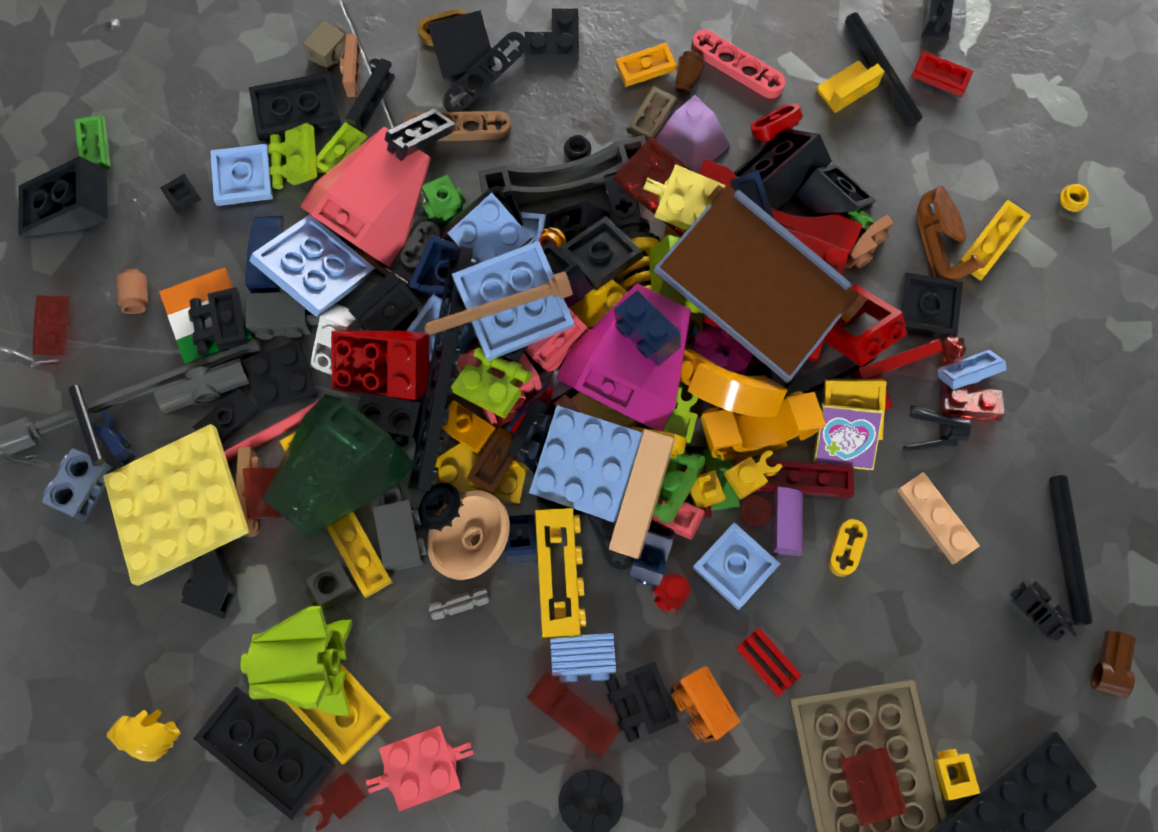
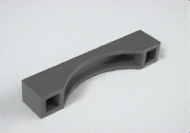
M642 135L616 141L592 155L564 164L534 168L504 165L478 171L482 194L494 186H500L505 189L502 192L506 196L512 195L517 205L602 187L605 186L604 177L632 170L634 179L647 177L650 175L652 159L645 136Z

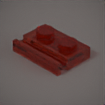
M880 747L839 759L860 826L908 813L887 747Z

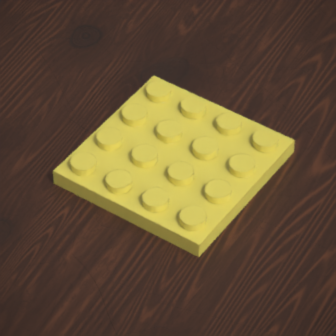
M212 424L103 476L130 581L134 585L139 586L249 533L217 428Z

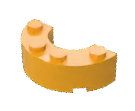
M802 391L788 394L775 417L738 415L737 413L733 414L732 411L720 410L719 407L705 410L700 419L712 457L716 459L720 455L723 461H732L734 457L749 458L751 456L753 458L761 456L769 450L772 452L788 447L786 441L797 436L802 441L826 426L815 392L803 394Z

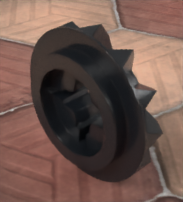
M440 483L433 486L430 491L425 493L420 502L419 515L422 524L431 530L435 529L438 531H442L445 526L452 527V520L455 517H460L459 508L464 506L460 499L462 493L449 483ZM443 502H444V503H446L448 506H447L446 508H443L442 511H441V513H440V512L437 511V509H438V508H441V507L443 506Z

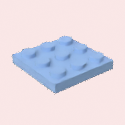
M310 214L253 252L250 257V262L316 317L320 316L367 280L375 270V267Z
M538 240L452 274L465 309L468 310L547 284L548 280L553 278V273ZM553 295L471 322L487 361L574 327V321L564 298L560 299L559 296L553 298Z
M557 405L529 493L611 522H617L643 432Z

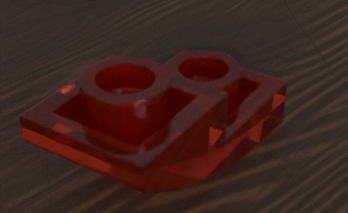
M37 295L33 327V355H67V325H70L69 296Z

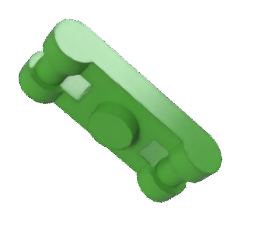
M685 450L683 454H677L676 458H670L653 516H658L659 520L665 523H671L705 466V457L697 453L690 455ZM683 466H687L685 473L681 472Z

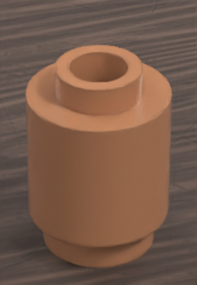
M137 269L123 270L121 274L116 276L118 305L121 306L123 313H143L146 311V305H148L147 276L140 273Z

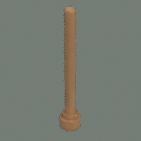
M563 271L554 274L547 284L425 324L424 330L427 334L432 335L553 295V298L559 296L562 299L572 296V289L567 274Z

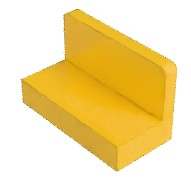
M857 61L818 85L817 92L836 113L878 87L885 71L879 64L867 70L860 61Z

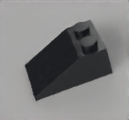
M81 156L19 185L18 235L21 237L88 229L108 220L107 170Z

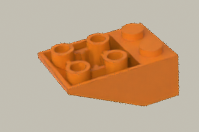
M707 665L684 677L671 687L674 693L670 696L680 712L685 710L691 719L687 723L688 727L697 740L703 739L704 743L716 741L741 722Z

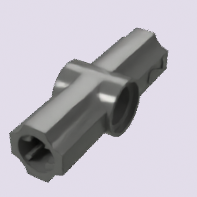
M241 358L213 368L203 366L189 370L184 378L154 388V396L160 410L165 414L193 403L196 405L211 403L220 397L219 394L249 384L250 382Z

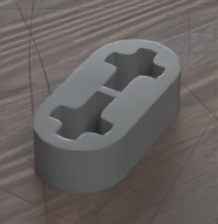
M424 221L419 223L400 253V260L406 271L410 273L415 272L419 261L414 260L410 263L408 256L414 257L418 252L420 260L430 238L428 237L424 242L423 233L428 234L432 231L434 236L441 238L440 229L434 222Z

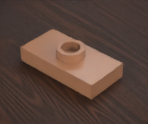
M346 34L345 55L340 58V72L343 74V85L347 97H357L359 91L361 48L356 34Z

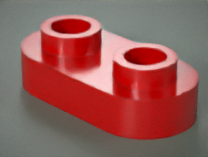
M789 104L782 106L750 125L753 138L761 142L770 141L780 131L797 126L799 124L798 121L803 118L800 105Z

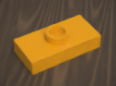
M667 42L616 59V67L625 87L676 71L677 65Z
M453 400L448 406L449 417L447 424L442 425L441 430L480 455L497 430L494 426Z

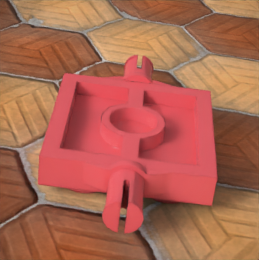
M441 725L380 747L379 751L384 764V774L366 780L367 787L380 783L369 787L368 792L372 794L375 791L388 787L394 795L400 812L461 788V784L456 772L457 761L474 755L473 749L461 753V751L472 748L471 742L452 749L445 739Z

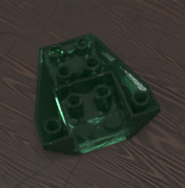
M325 394L304 415L262 499L309 538L395 488L412 470L415 463L388 433L343 398Z

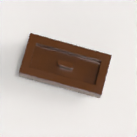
M499 427L469 473L467 480L494 496L515 462L507 453L514 435Z

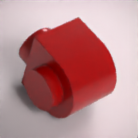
M669 574L661 580L660 586L657 585L652 591L651 595L655 598L653 603L665 613L671 611L675 614L688 598L690 585L682 575Z

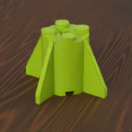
M311 606L263 633L254 634L248 653L242 655L240 662L242 673L247 674L250 698L252 700L276 698L303 709L314 708L336 716L349 715L351 710L344 689L346 671H340V660H346L345 642L353 626L352 619L339 620L326 625L321 606Z

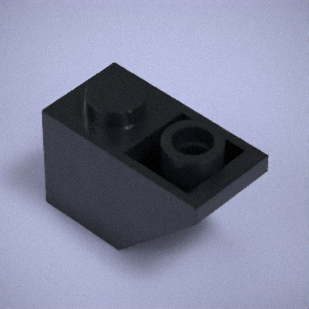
M216 548L197 557L195 563L196 571L192 579H189L183 587L181 603L225 619L237 589L223 552Z

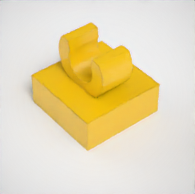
M715 470L699 475L689 492L694 506L700 509L723 502L726 499Z

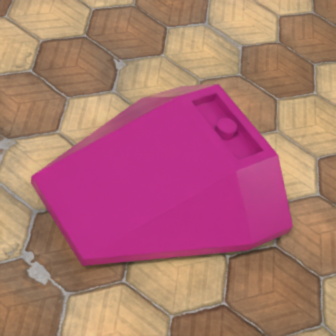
M636 284L569 351L556 379L654 430L663 432L677 403L691 309ZM637 290L681 331V348L660 366H657L650 358L646 359L638 351L636 345L628 337L622 336L615 327L614 309Z

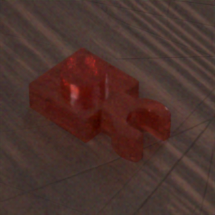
M345 772L320 793L325 802L311 806L305 815L310 817L316 811L321 812L323 820L315 828L317 831L322 830L330 824L334 813L339 820L343 819L362 803L367 796L351 775Z

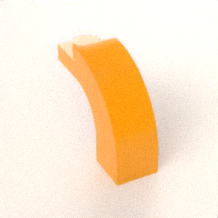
M685 349L680 381L689 386L688 392L710 404L735 413L754 417L777 416L788 389L766 375L747 376L738 374L716 365L693 349Z

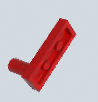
M938 339L859 368L850 373L852 379H882L881 374L933 356L943 351V348ZM887 389L885 397V410L893 407Z

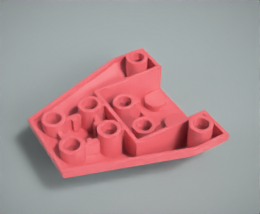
M383 127L316 181L300 207L339 235L391 268L408 240L431 157L418 150L400 161L395 157L396 153L391 154L387 151L388 143L384 139L389 129Z

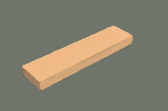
M644 429L608 548L609 550L640 559L676 438Z

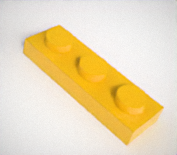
M1007 200L957 265L970 260L972 255L976 254L982 260L985 267L971 273V275L981 281L1031 215Z

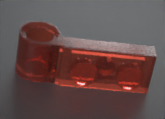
M547 672L544 673L526 697L600 757L603 756L620 732L617 727Z

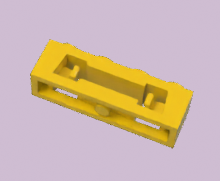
M573 508L535 510L542 637L580 635V628H586L585 609H579L578 596H584L583 577H577L576 565H582L581 546H575L574 535L580 533V516L573 515ZM545 527H550L551 543H562L561 528H566L567 546H564L566 596L571 601V615L566 616L565 601L554 602L555 619H550L549 599H553L551 552L550 547H546Z

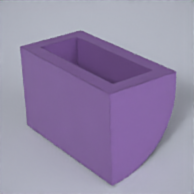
M777 487L772 494L771 554L803 555V493L799 490Z

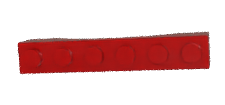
M706 158L698 172L702 176L724 185L728 184L730 187V180L736 178L730 168ZM771 208L774 220L783 227L849 250L848 257L863 224L839 214L823 217H802L789 215Z

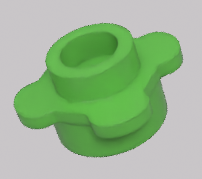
M857 210L847 213L848 217L846 218L863 224L858 236H862L870 228L869 226L874 224V220L863 211Z

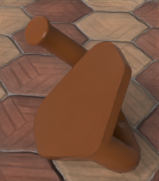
M943 185L924 194L918 204L916 219L932 276L954 281L980 268L983 269L985 265L976 254H973L970 260L950 268L940 233L944 231L946 235L959 242L965 241L966 232L961 215ZM934 203L936 210V214L934 215L932 213V209L930 206V204Z

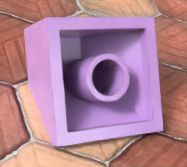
M696 95L674 112L652 144L673 166L676 164L695 173L699 172L705 158L715 162L730 149V144L715 113Z

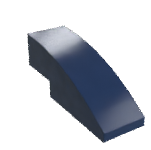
M283 216L254 217L248 242L245 285L251 294L280 292V286L250 262V257L253 252L283 233Z

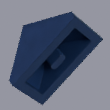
M534 514L509 516V536L504 548L507 564L537 562Z

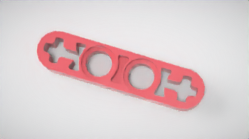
M699 30L694 34L691 50L702 55L705 62L768 99H775L782 94L785 86V77L782 73L709 30ZM708 42V45L705 44L703 47L699 45V43ZM729 53L734 59L730 62H724L720 59L719 55ZM751 66L757 73L748 76L743 73L742 68ZM761 74H763L764 77H762L761 81H759ZM772 82L777 83V85L772 86V88L768 86V84H771Z

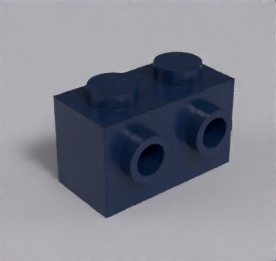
M638 290L614 309L615 327L619 333L625 338L628 337L636 345L638 351L646 359L650 358L657 366H660L681 348V331Z

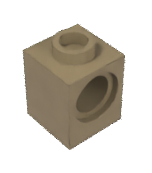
M323 20L303 43L308 59L327 72H331L340 61V58L345 55L346 34L337 25L332 26Z

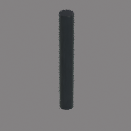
M73 385L69 387L68 391L92 465H103L105 459L81 386Z

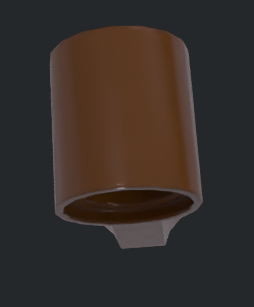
M1105 631L1100 662L1095 665L1091 675L1092 689L1124 699L1131 695L1135 684L1134 673L1130 671L1136 641L1135 637L1124 632Z

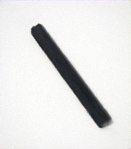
M858 12L849 14L845 20L846 26L871 66L879 64L885 71L881 82L909 126L918 124L923 118L921 112Z
M1056 475L1049 479L1072 619L1075 621L1074 625L1092 624L1093 619L1069 481L1066 475Z

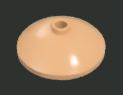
M473 490L462 493L460 499L464 506L459 508L460 517H455L452 520V527L445 526L442 531L429 529L427 537L429 559L434 568L448 578L466 580L484 573L498 560L506 546L510 529L507 510L499 499L485 491ZM445 504V505L439 510V512L441 513L442 509H443V508H446L448 505Z

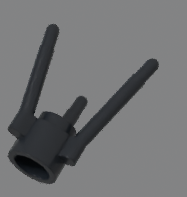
M912 405L910 409L915 412H911L910 417L940 423V434L946 438L905 445L903 450L911 451L945 445L957 446L958 440L965 441L970 435V419L957 416L956 414H946Z

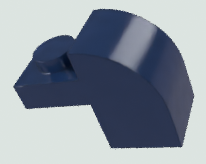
M651 522L640 559H634L629 576L634 577L638 582L645 585L655 584L660 586L675 533Z

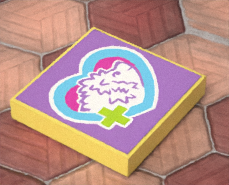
M821 403V411L826 426L816 434L812 462L874 470L883 411Z

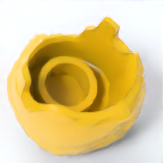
M157 709L149 716L143 710L136 717H120L106 735L118 750H124L131 757L140 761L151 762L162 758V755H165L168 749L173 747L181 732L174 721L165 724L158 723V719L163 713L160 709Z

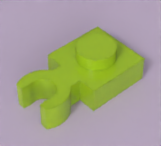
M679 387L676 408L663 432L682 436L687 440L686 443L690 444L698 414L689 411L690 407L697 402L698 397L692 394L690 400L683 401L681 399L682 388Z

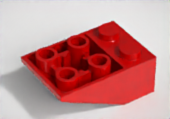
M332 331V390L354 393L364 392L411 400L418 399L425 394L429 373V334L409 331Z

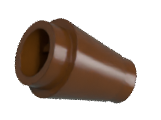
M685 51L679 57L675 86L677 93L690 95L705 67L702 55L693 51Z

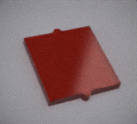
M294 468L242 469L245 490L242 492V495L246 500L247 519L293 518L300 516L298 494L300 491L296 486Z

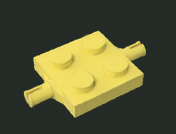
M675 164L670 178L664 184L647 178L643 189L659 195V205L654 215L655 218L687 231L711 203L707 198L718 185L722 188L726 185Z

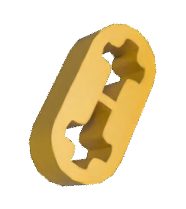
M856 519L847 520L837 530L828 558L829 569L836 576H848L858 567L867 539V529L861 521ZM851 527L856 528L855 534L859 535V537H856L851 542V545H848L849 534L845 533V530L848 531ZM844 551H848L846 561L850 563V566L841 569L839 568L840 563L836 561V558H840L843 556Z

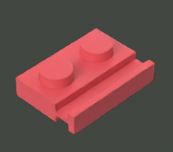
M569 308L568 310L574 321L573 328L532 343L525 349V352L549 374L553 373L565 361L569 351L590 331Z

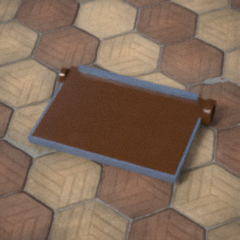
M728 184L724 188L718 185L707 198L711 202L709 206L656 265L653 271L788 383L839 318L847 323L860 310L867 299L851 288L852 284L740 190L735 191Z

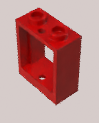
M855 284L851 288L867 299L866 302L847 323L839 318L825 336L824 342L859 366H863L907 335L902 311ZM864 313L880 321L857 338L843 329V327Z

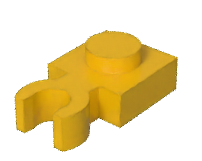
M771 450L764 452L757 463L750 456L724 473V476L740 500L767 484L768 480L764 475L773 476L782 468L781 464H777L775 467H770L766 464V459H769L773 454Z

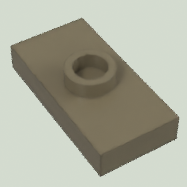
M653 86L629 124L627 134L633 137L644 135L647 144L651 145L675 107L677 97Z

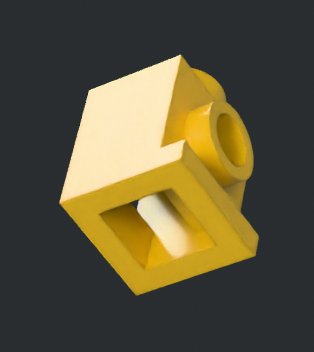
M956 748L937 752L939 759L933 761L943 800H953L980 794L969 753L958 754ZM951 767L955 773L953 779L951 780L949 778L947 768Z

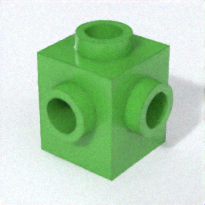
M448 174L422 185L426 200L423 203V207L429 219L434 217L438 226L446 224L463 210L462 204L466 203L465 197L459 187L454 188Z

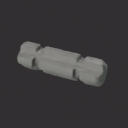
M480 587L474 589L473 593L467 591L446 598L445 602L442 603L440 600L430 603L428 605L430 616L433 620L445 618L446 614L451 616L473 609L474 605L479 607L488 604L489 596L487 589Z

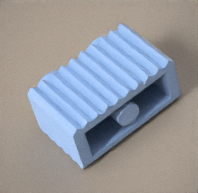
M613 633L550 637L552 677H559V683L578 682V676L590 675L591 681L610 680L609 674L616 673Z

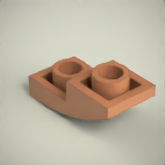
M888 214L875 222L858 240L845 264L847 271L855 266L862 268L873 259L872 254L877 245L889 237L888 232L894 222Z

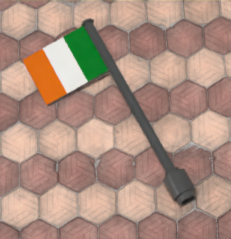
M226 267L159 291L185 365L86 402L90 415L153 392L156 387L182 379L189 370L203 366L213 368L254 352H261L262 346L260 341L252 337L247 328L248 344L219 350L216 342L211 341L209 344L210 353L207 355H199L197 346L193 344L192 333H194L193 323L189 321L188 310L190 309L189 301L193 298H199L202 305L209 304L208 293L234 288ZM211 317L205 320L206 329L213 327ZM74 407L39 421H30L27 417H23L0 426V455H11L35 446L39 443L38 438L43 433L77 421L78 418Z

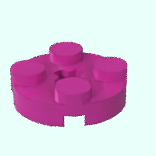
M711 327L698 333L695 337L693 350L726 370L742 375L748 370L753 354L724 329ZM717 350H723L728 353V356H725L723 353L718 354L716 352Z

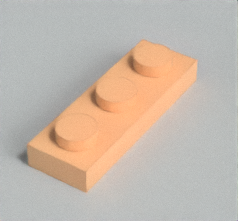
M924 472L897 490L952 565L980 547Z

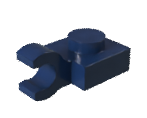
M103 410L100 413L105 418V422L102 426H97L93 423L95 432L117 459L127 464L135 457L129 449L132 443L121 431L117 434L114 433L115 420L109 413Z

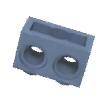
M71 448L69 454L65 455L61 460L60 470L55 479L47 485L41 503L86 523L106 487L103 476L114 471L115 468L106 462L100 466H93L90 455ZM88 465L87 472L79 477L82 467ZM73 492L72 499L64 504L66 495Z

